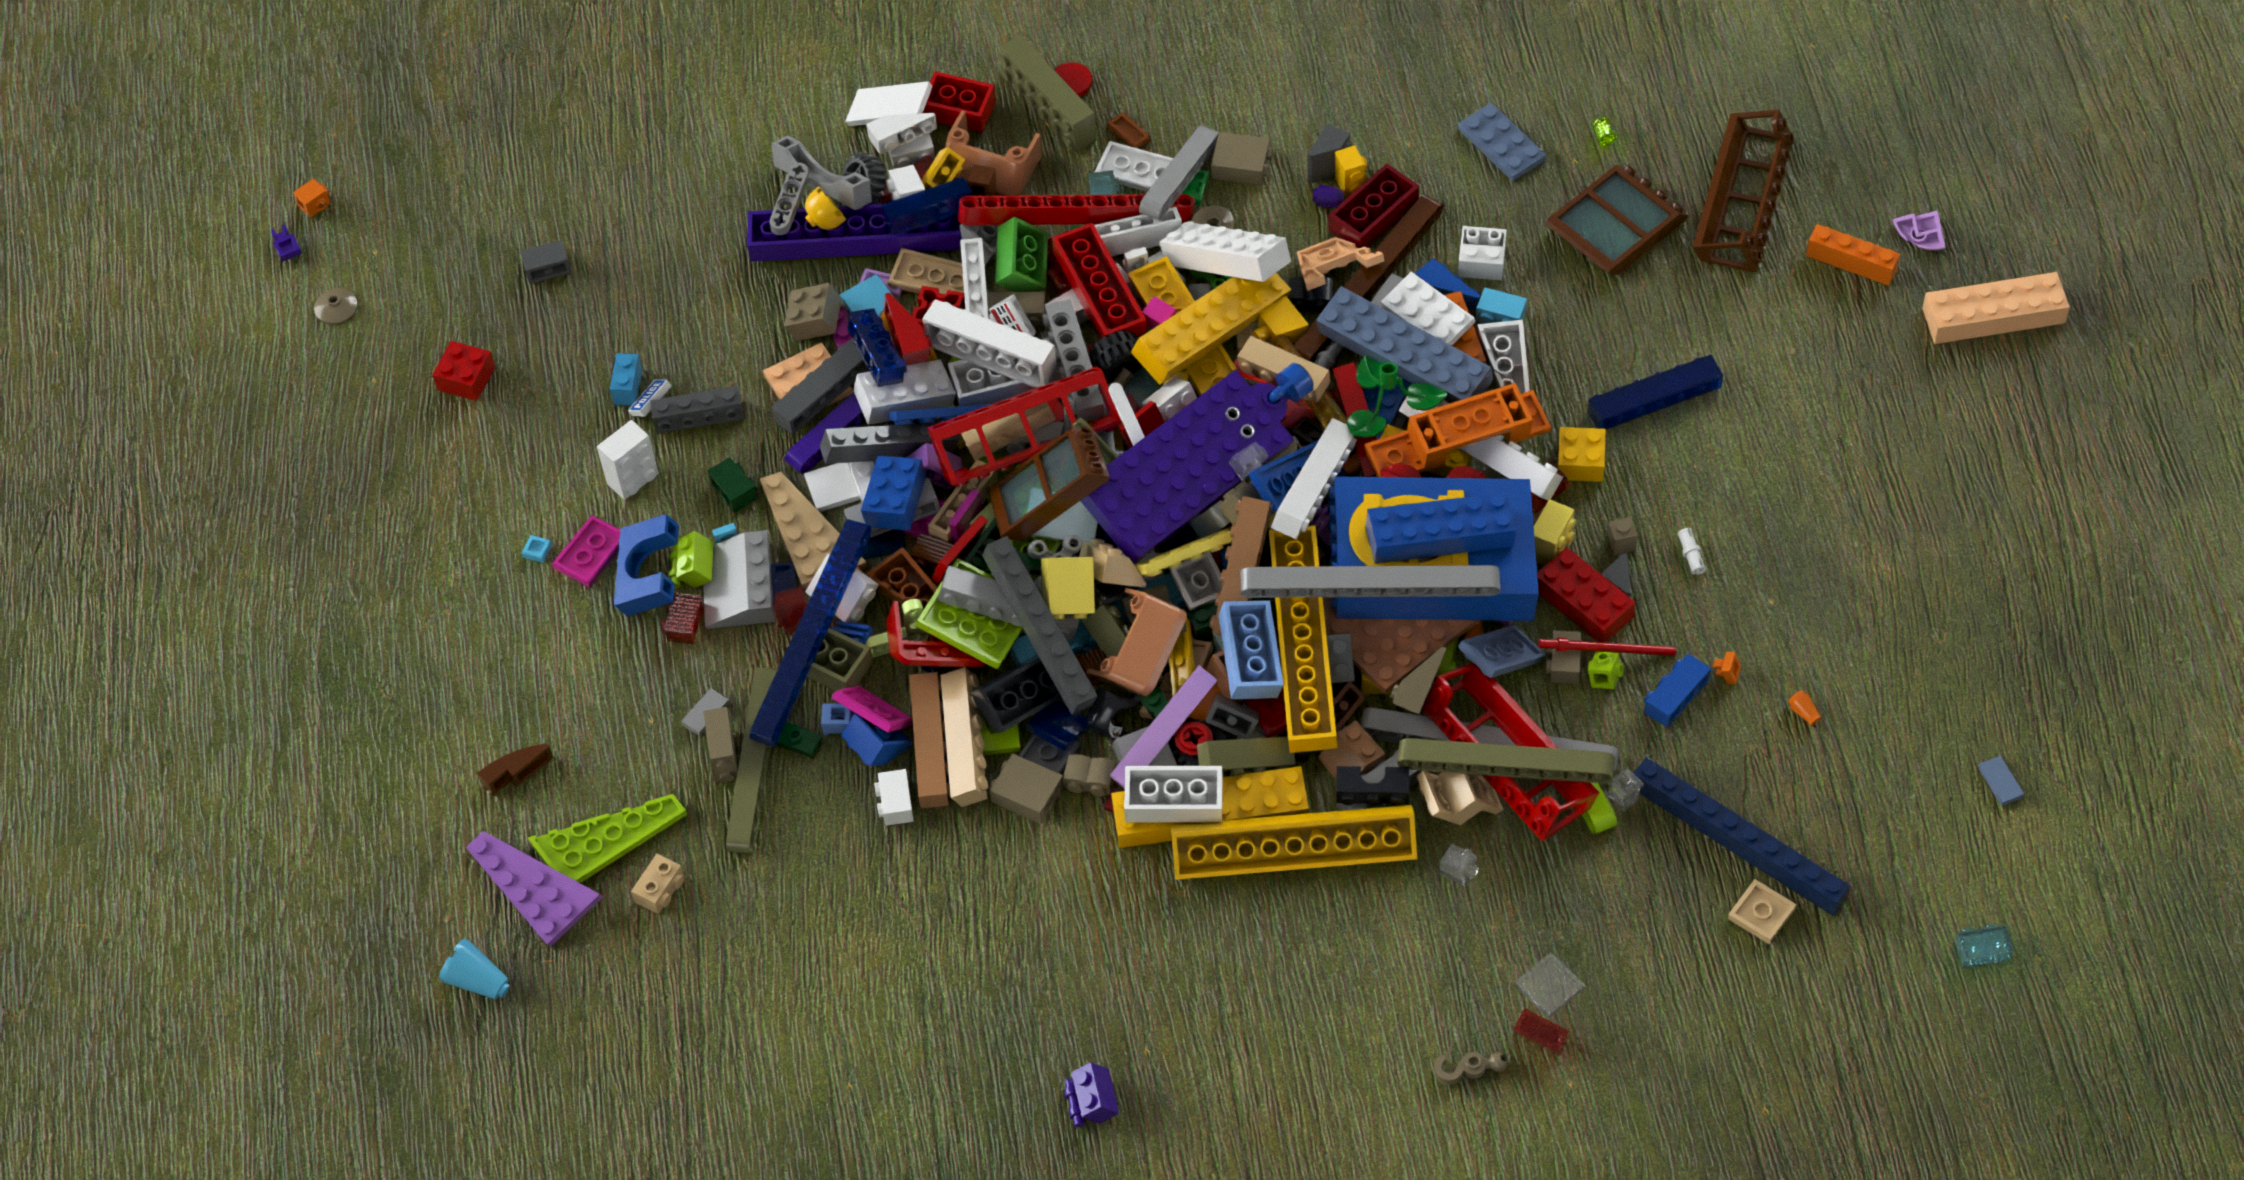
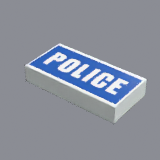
M654 380L628 409L629 413L632 416L646 417L651 411L650 400L661 399L672 385L668 380Z

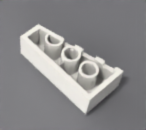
M1523 320L1478 324L1479 334L1499 388L1516 383L1520 394L1530 391Z

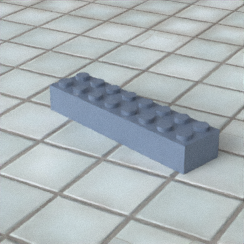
M1342 286L1316 319L1320 334L1363 357L1367 355L1382 364L1386 362L1396 364L1399 377L1412 384L1425 383L1446 391L1447 397L1444 400L1448 403L1484 393L1493 380L1490 366Z

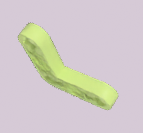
M910 599L901 605L904 627L901 628L903 640L927 641L929 637L927 632L915 626L917 619L924 610L919 599ZM887 632L869 637L864 644L871 648L872 657L890 653Z

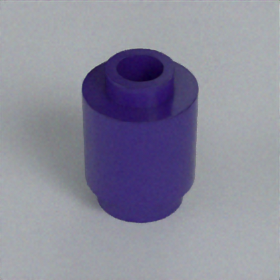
M1319 185L1318 189L1314 188L1312 201L1316 202V206L1336 209L1343 202L1344 190L1335 186Z

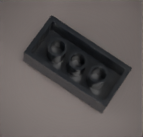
M1038 654L970 692L991 734L1002 733L1062 698Z

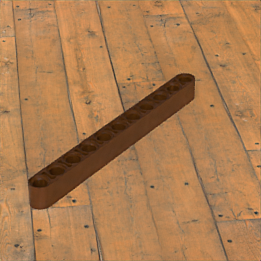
M1423 194L1373 252L1374 254L1377 251L1382 252L1384 262L1368 268L1362 265L1346 283L1344 288L1369 301L1438 220L1443 212L1444 204ZM1315 320L1295 343L1291 353L1314 363L1317 354L1324 351L1332 340L1319 333Z

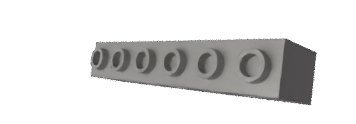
M1071 299L1046 304V314H1043L1042 318L1045 328L1049 327L1050 329L1048 338L1049 342L1055 345L1056 362L1061 364L1058 367L1060 378L1063 379L1092 368ZM1098 384L1067 395V398L1071 397L1072 402L1069 403L1077 420L1082 418L1086 422L1105 416L1104 404Z

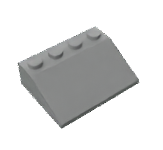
M767 530L744 532L713 545L712 581L703 585L706 629L775 622L771 546Z

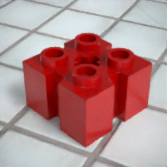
M922 286L917 298L918 307H914L912 317L923 327L922 319L935 299L941 302H948L952 306L963 310L965 309L964 293L947 290L946 294H942L939 292V288Z

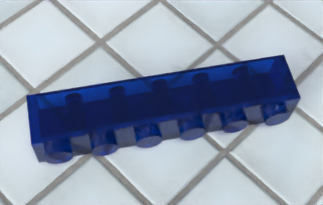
M1711 354L1705 357H1698L1694 361L1676 365L1672 369L1657 372L1645 379H1637L1631 384L1616 387L1612 391L1596 394L1588 399L1587 412L1597 429L1607 430L1722 387L1723 373Z

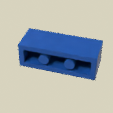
M1689 653L1682 660L1678 659L1672 668V672L1669 675L1665 674L1661 678L1655 691L1651 690L1644 699V713L1668 728L1708 683L1711 668Z

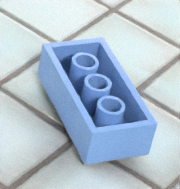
M1270 600L1224 602L1218 617L1231 699L1278 698L1283 687V679Z

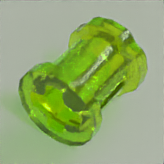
M1607 117L1596 119L1591 126L1593 131L1597 133L1598 143L1601 146L1610 145L1617 138L1616 133L1610 127L1611 122Z

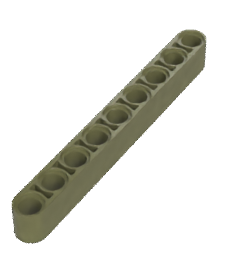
M756 667L754 671L726 837L727 852L751 854L753 851L770 748L769 737L772 734L781 674L778 668Z
M1413 738L1400 740L1397 759L1399 767H1409V770L1589 783L1612 782L1615 762L1613 754L1600 751Z

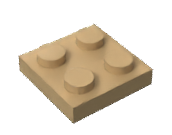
M1754 879L1728 914V919L1770 944L1792 915L1797 904Z

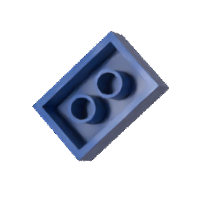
M877 456L861 507L866 527L898 530L911 529L927 476L921 459Z

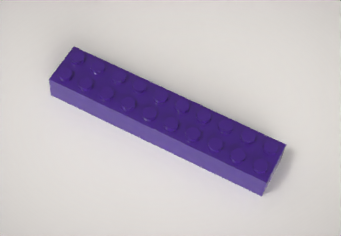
M960 199L926 201V207L901 212L899 205L894 203L867 204L857 210L848 206H837L847 220L830 230L821 229L817 225L813 227L805 218L808 215L805 208H798L790 230L784 235H776L771 231L770 218L773 210L748 211L747 248L750 262L900 253L901 248L916 252L961 250V223L958 221Z

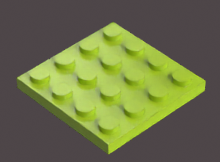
M959 558L952 565V567L993 579L988 573ZM941 582L917 619L915 626L998 670L1022 632L1023 627L937 601L942 586Z

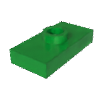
M1199 170L1181 193L1192 196L1196 206H1201L1210 172Z

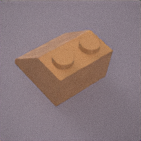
M1354 721L1336 733L1337 749L1323 750L1318 757V760L1336 779L1337 766L1361 767V775L1364 773L1368 774L1380 761L1385 760V752L1357 721Z

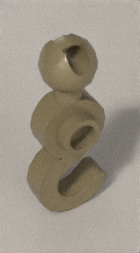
M1470 1052L1463 1056L1453 1073H1446L1442 1070L1446 1063V1056L1442 1054L1434 1063V1074L1441 1083L1454 1084L1462 1078L1463 1074L1470 1079H1477L1488 1068L1495 1072L1504 1071L1508 1065V1059L1501 1052L1493 1053L1487 1059L1477 1052Z

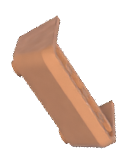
M962 110L947 136L945 148L949 147L965 159L961 166L962 171L956 178L968 180L974 165L995 168L996 196H1021L1042 157L1040 134H1035L1028 149L1015 146L1010 148L1005 156H1001L967 145L969 142L966 111Z
M1126 588L1124 592L1133 597L1130 602L1131 612L1136 614L1127 637L1117 657L1110 656L1106 658L1100 666V671L1088 668L1086 673L1114 688L1148 696L1154 690L1186 622L1187 613L1179 607L1145 592Z

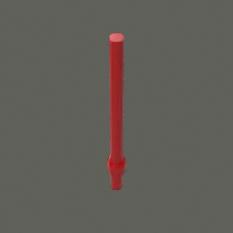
M1557 637L1556 640H1538V648L1556 649L1557 652L1580 650L1675 656L1676 648L1672 646L1571 641L1568 638Z

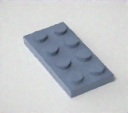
M1489 103L1458 123V130L1512 181L1546 161V154L1492 103Z
M1515 625L1462 640L1458 646L1464 653V656L1468 660L1473 661L1480 668L1481 672L1490 678L1543 662L1547 656Z

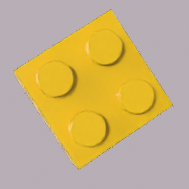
M1560 427L1557 474L1563 477L1562 480L1603 482L1605 429Z

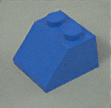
M854 714L841 735L847 742V745L858 753L863 763L870 767L886 765L913 744L901 729L887 733L858 714Z

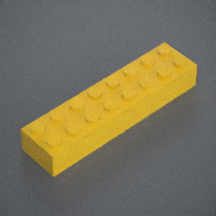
M1277 273L1264 282L1232 277L1141 336L1131 353L1158 384L1161 385L1257 321L1261 312L1282 297H1287L1292 289Z
M1301 766L1223 777L1222 821L1309 813ZM1125 791L1111 793L1119 848L1172 841L1171 825L1202 823L1125 822Z

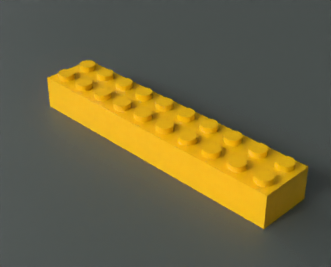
M1315 525L1308 526L1305 533L1300 532L1297 539L1274 529L1269 530L1272 567H1319ZM1323 597L1275 598L1290 753L1337 749Z
M1412 805L1171 825L1175 880L1417 859L1415 817Z

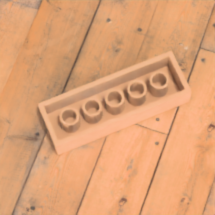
M2053 272L1927 292L1922 309L1934 344L2064 324L2066 323L2070 306L2058 273Z

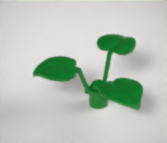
M1365 355L1358 365L1356 380L1361 387L1366 389L1380 387L1377 405L1374 413L1368 410L1353 412L1347 421L1349 432L1357 437L1369 438L1379 435L1385 429L1386 420L1378 416L1384 389L1391 390L1399 384L1403 394L1408 396L1407 404L1411 408L1420 411L1436 407L1447 397V392L1425 383L1411 384L1407 391L1403 385L1402 377H1398V367L1396 364L1391 362L1382 364Z

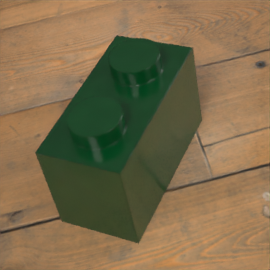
M730 457L707 470L711 485L734 513L757 500L755 493L757 489L756 484L752 478L747 479L742 466L739 463L735 464Z

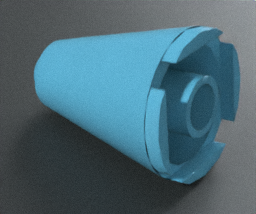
M465 938L461 940L454 948L456 951L454 955L447 958L439 975L440 980L443 983L495 1000L499 996L503 998L510 988L508 984L509 978L471 941Z

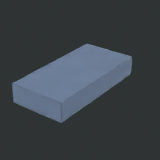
M2001 756L1979 764V771L2001 806L2024 797L2022 789Z

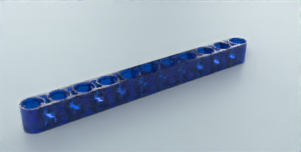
M851 519L846 520L750 730V740L771 747L776 745L871 535L870 525Z

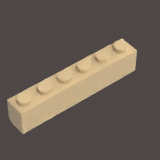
M966 667L941 675L950 797L961 807L987 799L986 789H988V782L985 778L986 761L983 757L985 744L981 735L983 722L979 709L970 694L972 690L979 687V680L976 674H973Z

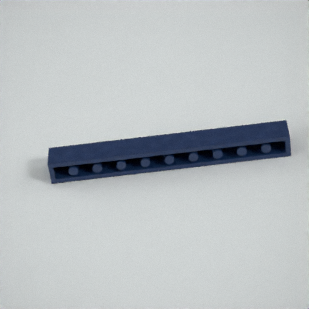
M1646 757L1633 772L1631 782L1633 790L1830 915L1835 916L1847 900L1850 889L1849 884Z

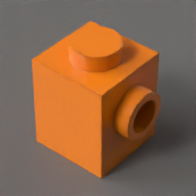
M314 178L293 192L298 207L309 217H312L331 204L328 197L330 194L329 190L323 183L319 184Z

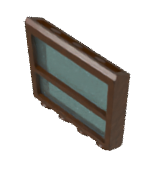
M1615 165L1545 222L1546 225L1607 273L1614 275L1621 273L1688 218V215L1683 212V206L1675 201L1673 203L1667 199L1668 195L1660 189H1653L1651 187L1652 183L1644 177L1639 178L1635 175L1637 171L1629 165Z
M1086 427L1069 429L989 487L988 493L1001 538L1008 536L1009 540L1025 541L1109 480V474L1094 430Z

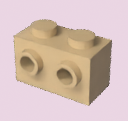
M656 854L631 890L634 903L659 914L663 907L666 908L669 905L672 894L684 882L681 865Z

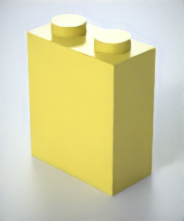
M1093 557L1041 559L1042 598L1055 620L1065 619V615L1073 614V619H1087V614L1095 613Z

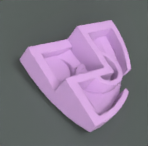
M1938 211L1915 216L1913 213L1893 219L1896 230L1905 241L1911 242L1924 250L1946 249Z

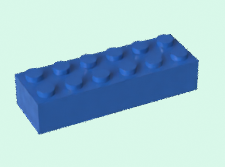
M1506 492L1367 509L1365 524L1375 564L1513 547L1516 535V527Z

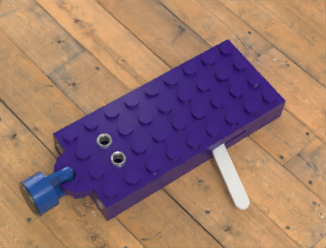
M1291 363L1276 375L1277 387L1268 383H1257L1250 387L1238 371L1234 370L1146 437L1140 428L1122 386L1119 383H1112L1109 386V394L1133 446L1106 466L1109 480L1083 498L1081 503L1120 550H1122L1125 556L1130 558L1133 564H1137L1220 501L1228 491L1249 478L1248 474L1268 464L1289 448L1294 438L1280 423L1287 411V400L1290 399L1293 402H1298L1313 390L1314 385L1310 374L1303 366Z

